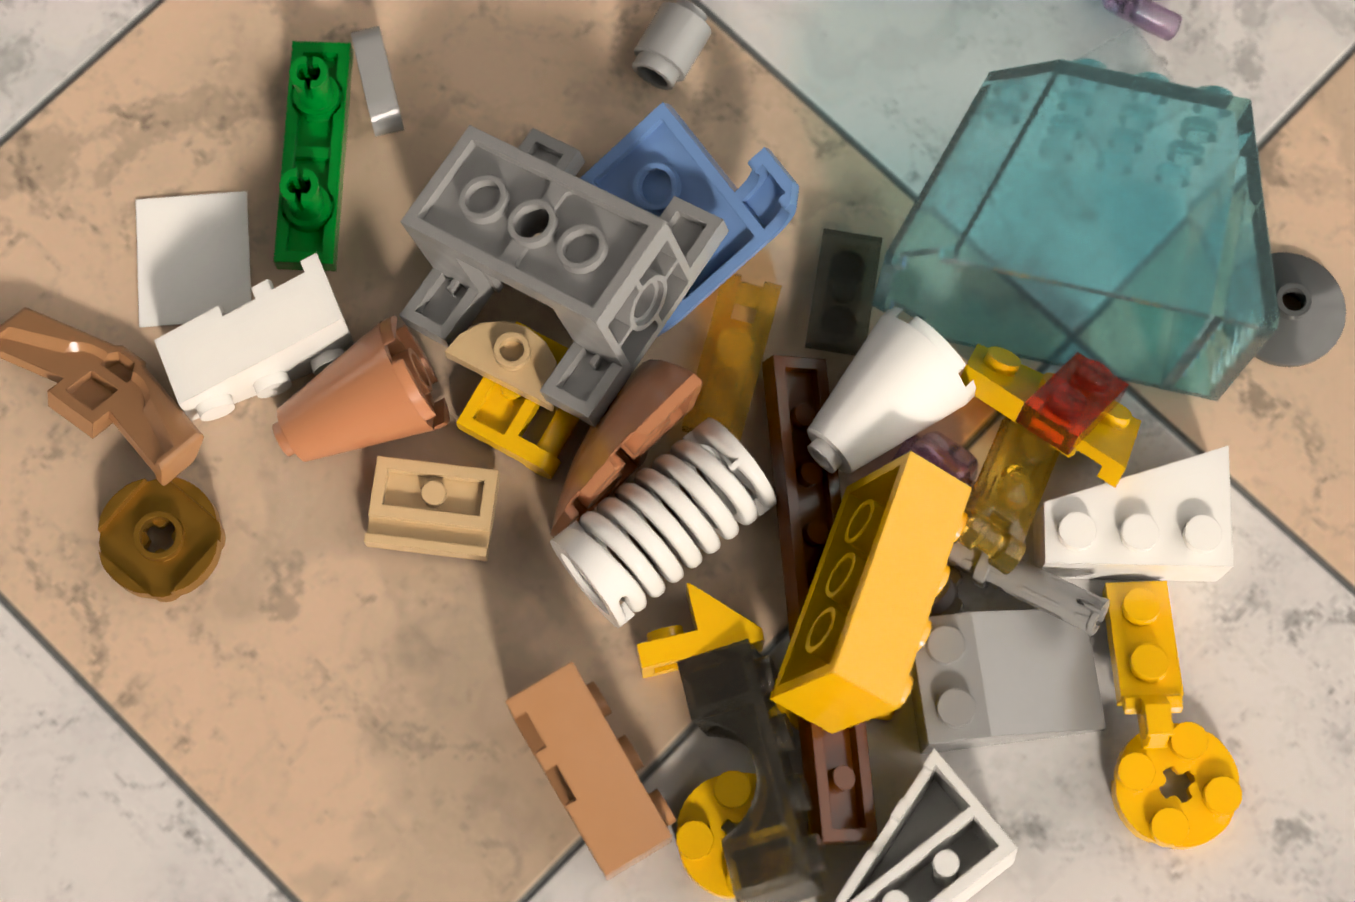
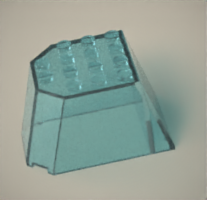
M1080 58L1073 61L1057 59L990 71L885 253L872 306L882 312H887L895 306L903 309V312L913 318L918 316L943 336L947 342L973 348L976 347L977 343L987 348L991 346L1001 347L1023 359L1218 401L1277 330L1279 321L1251 99L1233 96L1230 90L1220 86L1204 85L1196 88L1172 83L1166 76L1155 72L1130 74L1111 70L1104 63L1088 58Z

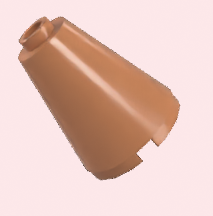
M392 315L380 321L277 408L278 422L272 425V429L279 446L287 456L290 457L296 454L303 462H308L435 431L448 425L450 416L445 398L434 403L431 395L432 384L438 382L437 377L422 348L406 325L396 329V316Z

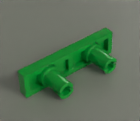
M292 41L273 259L277 269L303 270L300 261L317 252L324 271L336 272L354 54L351 43Z

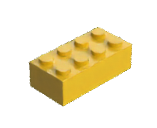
M912 451L846 487L771 692L770 700L831 734L896 710L905 702L913 684V678L909 674L917 651L925 644L931 631L932 624L928 618L935 597L944 588L950 574V568L946 564L953 543L960 537L967 523L968 515L964 510L972 487Z

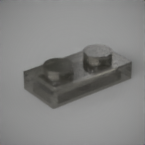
M823 229L805 348L854 356L857 354L868 337L882 237Z

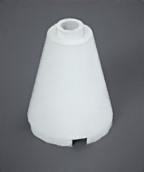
M894 307L880 317L807 429L808 436L812 442L807 446V449L814 460L826 471L834 473L839 469L846 474H851L965 406L975 396L976 385L974 380L965 387L958 375L966 366L959 354L943 336L918 316H915L909 323H906L898 318L903 309Z

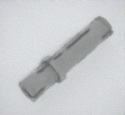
M962 532L960 537L953 543L947 565L972 576V583L982 589H986L989 585L1085 631L1090 636L1095 635L1098 631L1099 625L1096 623L1097 621L1103 622L1109 608V599L1099 597L1007 553L1006 545L999 541L991 540L988 544L970 534Z

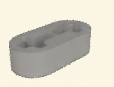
M376 26L351 32L375 136L404 130L380 27Z

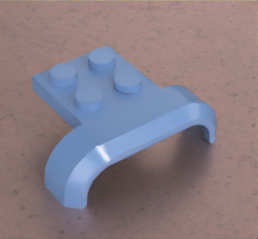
M665 102L658 105L580 178L658 217L661 216L672 198L676 196L724 219L729 232L658 336L679 323L772 241L794 217L799 195V185L773 152L766 147L762 148L748 161L747 164L751 167L752 171L746 181L737 188L675 109Z

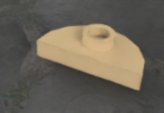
M508 321L480 323L460 333L444 351L446 358L553 412L554 405L545 400L540 390L556 368L557 361L546 341L528 327Z

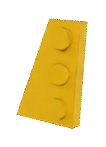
M977 343L960 377L964 386L966 387L974 380L976 385L975 396L1015 423L1026 425L1036 422L1045 428L1047 434L1053 439L1050 446L1068 458L1072 457L1076 451H1080L1100 464L1102 467L1097 477L1116 488L1127 467L1141 420L1133 417L1132 413L1125 406L1110 399L1097 400L1078 391L1069 379L1051 372L1042 374L1021 364V360L1009 350L996 346L987 348Z

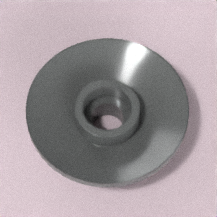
M1279 252L1267 254L1251 261L1238 273L1228 291L1226 314L1230 329L1236 340L1252 356L1275 366L1298 367L1320 359L1334 347L1345 326L1346 304L1339 284L1322 265L1303 255ZM1289 294L1297 298L1301 303V310L1292 311L1286 308L1283 304L1282 296Z

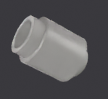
M677 0L676 3L663 2L634 49L636 59L632 64L633 70L646 82L664 90H671L676 81H684L712 33L711 28L705 22L707 19L705 12L687 0Z

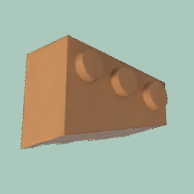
M573 661L505 700L513 721L607 881L672 842V835L667 828L676 822L672 811L658 789L649 794L647 793L636 774L638 770L644 767L641 759L626 735L616 739L605 717L612 714L610 707L594 681L587 685L585 684Z

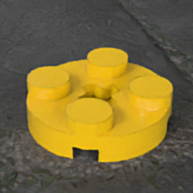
M1194 722L1173 723L1174 734L1172 737H1169L1167 748L1142 749L1139 733L1124 745L1116 760L1114 780L1111 781L1113 805L1119 818L1128 830L1136 837L1148 843L1153 842L1161 847L1179 850L1202 845L1218 836L1229 825L1235 810L1241 804L1242 790L1239 785L1238 769L1233 757L1219 739L1206 732L1202 726ZM1166 769H1172L1176 775L1184 773L1188 777L1190 785L1186 788V792L1189 798L1185 802L1181 803L1180 799L1175 795L1168 798L1162 795L1160 787L1167 782L1163 773Z
M729 770L704 781L688 796L678 816L676 846L684 870L700 888L723 899H749L771 892L788 877L799 857L802 823L792 800L776 783L755 773ZM745 819L753 825L750 836L756 841V844L750 850L739 846L733 853L724 846L728 836L721 828L727 821L737 825Z

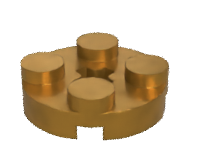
M177 477L165 486H162L157 479L147 481L146 478L127 484L108 501L100 515L98 531L100 532V551L98 550L101 563L109 576L128 592L141 598L156 599L160 602L174 601L181 595L188 594L202 585L216 568L226 541L225 531L221 526L218 511L212 502L194 484ZM169 524H172L175 527V531L171 536L174 541L173 545L168 550L160 548L155 553L149 552L147 548L152 540L146 534L148 530L154 525L163 530Z

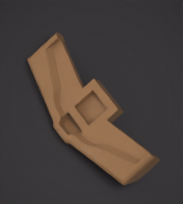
M24 307L0 325V358L56 382L57 384L47 391L48 406L92 439L113 423L152 469L156 479L162 486L168 484L194 462L204 435L148 371L147 363L123 345H113L27 307Z

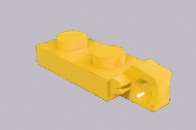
M1167 581L1105 583L1102 598L1105 597L1110 600L1105 622L1117 706H1122L1124 715L1137 714L1142 749L1167 748L1169 737H1172L1174 734L1172 713H1181L1183 709L1182 697L1184 695Z

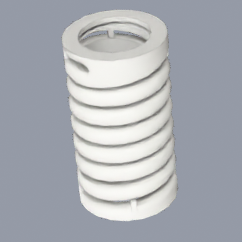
M708 417L682 438L683 440L677 441L671 447L670 454L659 455L653 461L652 469H641L634 476V483L627 482L619 486L615 492L616 498L605 497L597 506V513L587 511L580 517L579 523L576 520L550 541L556 555L577 585L603 616L617 628H620L635 616L633 612H640L646 607L647 599L642 588L651 597H659L665 591V584L662 578L633 544L627 532L637 541L661 575L668 582L676 583L684 575V570L677 558L688 568L697 567L702 562V554L698 547L707 554L715 553L721 545L717 533L726 540L732 539L739 532L737 522L743 525H750L757 519L758 515L760 517L777 503L775 493L769 481L752 456L728 429L713 418ZM696 468L701 471L704 479L698 475ZM679 485L685 489L690 499L681 491ZM662 501L668 505L676 519L664 507ZM644 516L653 524L662 539L649 526ZM607 546L622 560V562L627 567L632 576L611 555Z

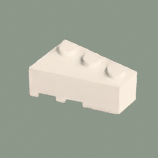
M317 252L300 261L304 273L276 288H274L271 280L266 279L251 288L255 297L254 300L225 313L223 307L218 305L154 340L178 404L191 421L198 418L202 421L221 418L235 409L234 404L256 395L258 398H270L279 395L292 386L291 381L311 373L319 374L354 344Z
M1229 445L1121 478L1116 488L1108 483H1104L1045 501L1033 518L1034 566L1062 579L1217 582L1234 567Z

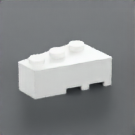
M934 748L923 764V769L904 798H901L888 823L871 849H868L835 902H966L1014 863L1018 848Z

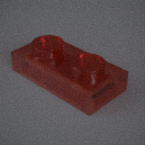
M1077 352L1024 403L1015 422L1068 456L1120 402L1129 384L1112 374L1104 364L1088 359Z

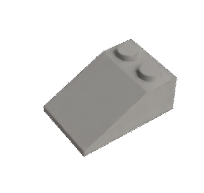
M1040 609L972 611L928 618L932 624L929 637L922 648L917 651L909 674L913 678L911 696L921 754H929L934 748L937 752L1106 730L1090 635L1086 634L1085 631Z

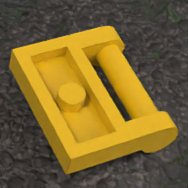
M518 321L515 322V324L525 326ZM529 328L546 341L558 365L569 348ZM483 376L456 424L459 430L521 462L536 474L552 479L561 464L557 457L579 418L558 408L538 444L535 445L522 438L540 405Z

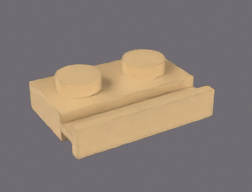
M377 456L368 512L369 521L367 533L364 536L365 545L373 548L488 561L490 536L492 535L500 481L499 470Z

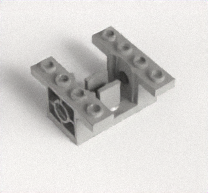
M469 125L400 221L433 268L399 316L408 327L448 348L460 333L468 330L494 291L501 292L504 287L503 283L553 308L574 342L547 379L540 392L547 402L596 427L729 230L724 219L676 196L672 198L661 216L658 217L576 177L585 163L580 151L539 130L532 128L519 148H516Z

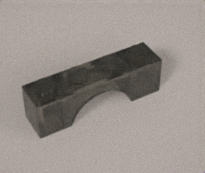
M745 639L677 661L691 720L707 737L726 738L747 747L755 764L756 790L752 804L739 825L721 839L736 902H798L824 894L825 890L820 873L828 871L829 864L819 834L809 833L804 815L805 811L813 809L808 785L802 772L794 774L788 752L797 749L795 735L787 714H778L775 702L769 699L778 676L772 657L770 655L762 657L750 640Z

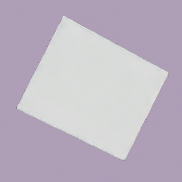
M247 191L136 199L139 328L185 324L218 305L223 307L225 313L251 301Z

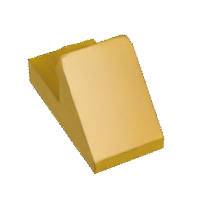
M686 583V597L694 631L684 633L681 625L663 627L647 633L648 642L636 644L642 677L648 678L763 650L765 639L760 626L696 586Z

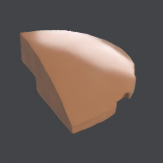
M652 359L643 362L633 371L596 427L591 425L573 458L558 499L550 533L553 538L576 520L579 523L580 517L587 511H593L601 500L608 497L646 461L649 449L693 409L703 381L694 372L670 362Z

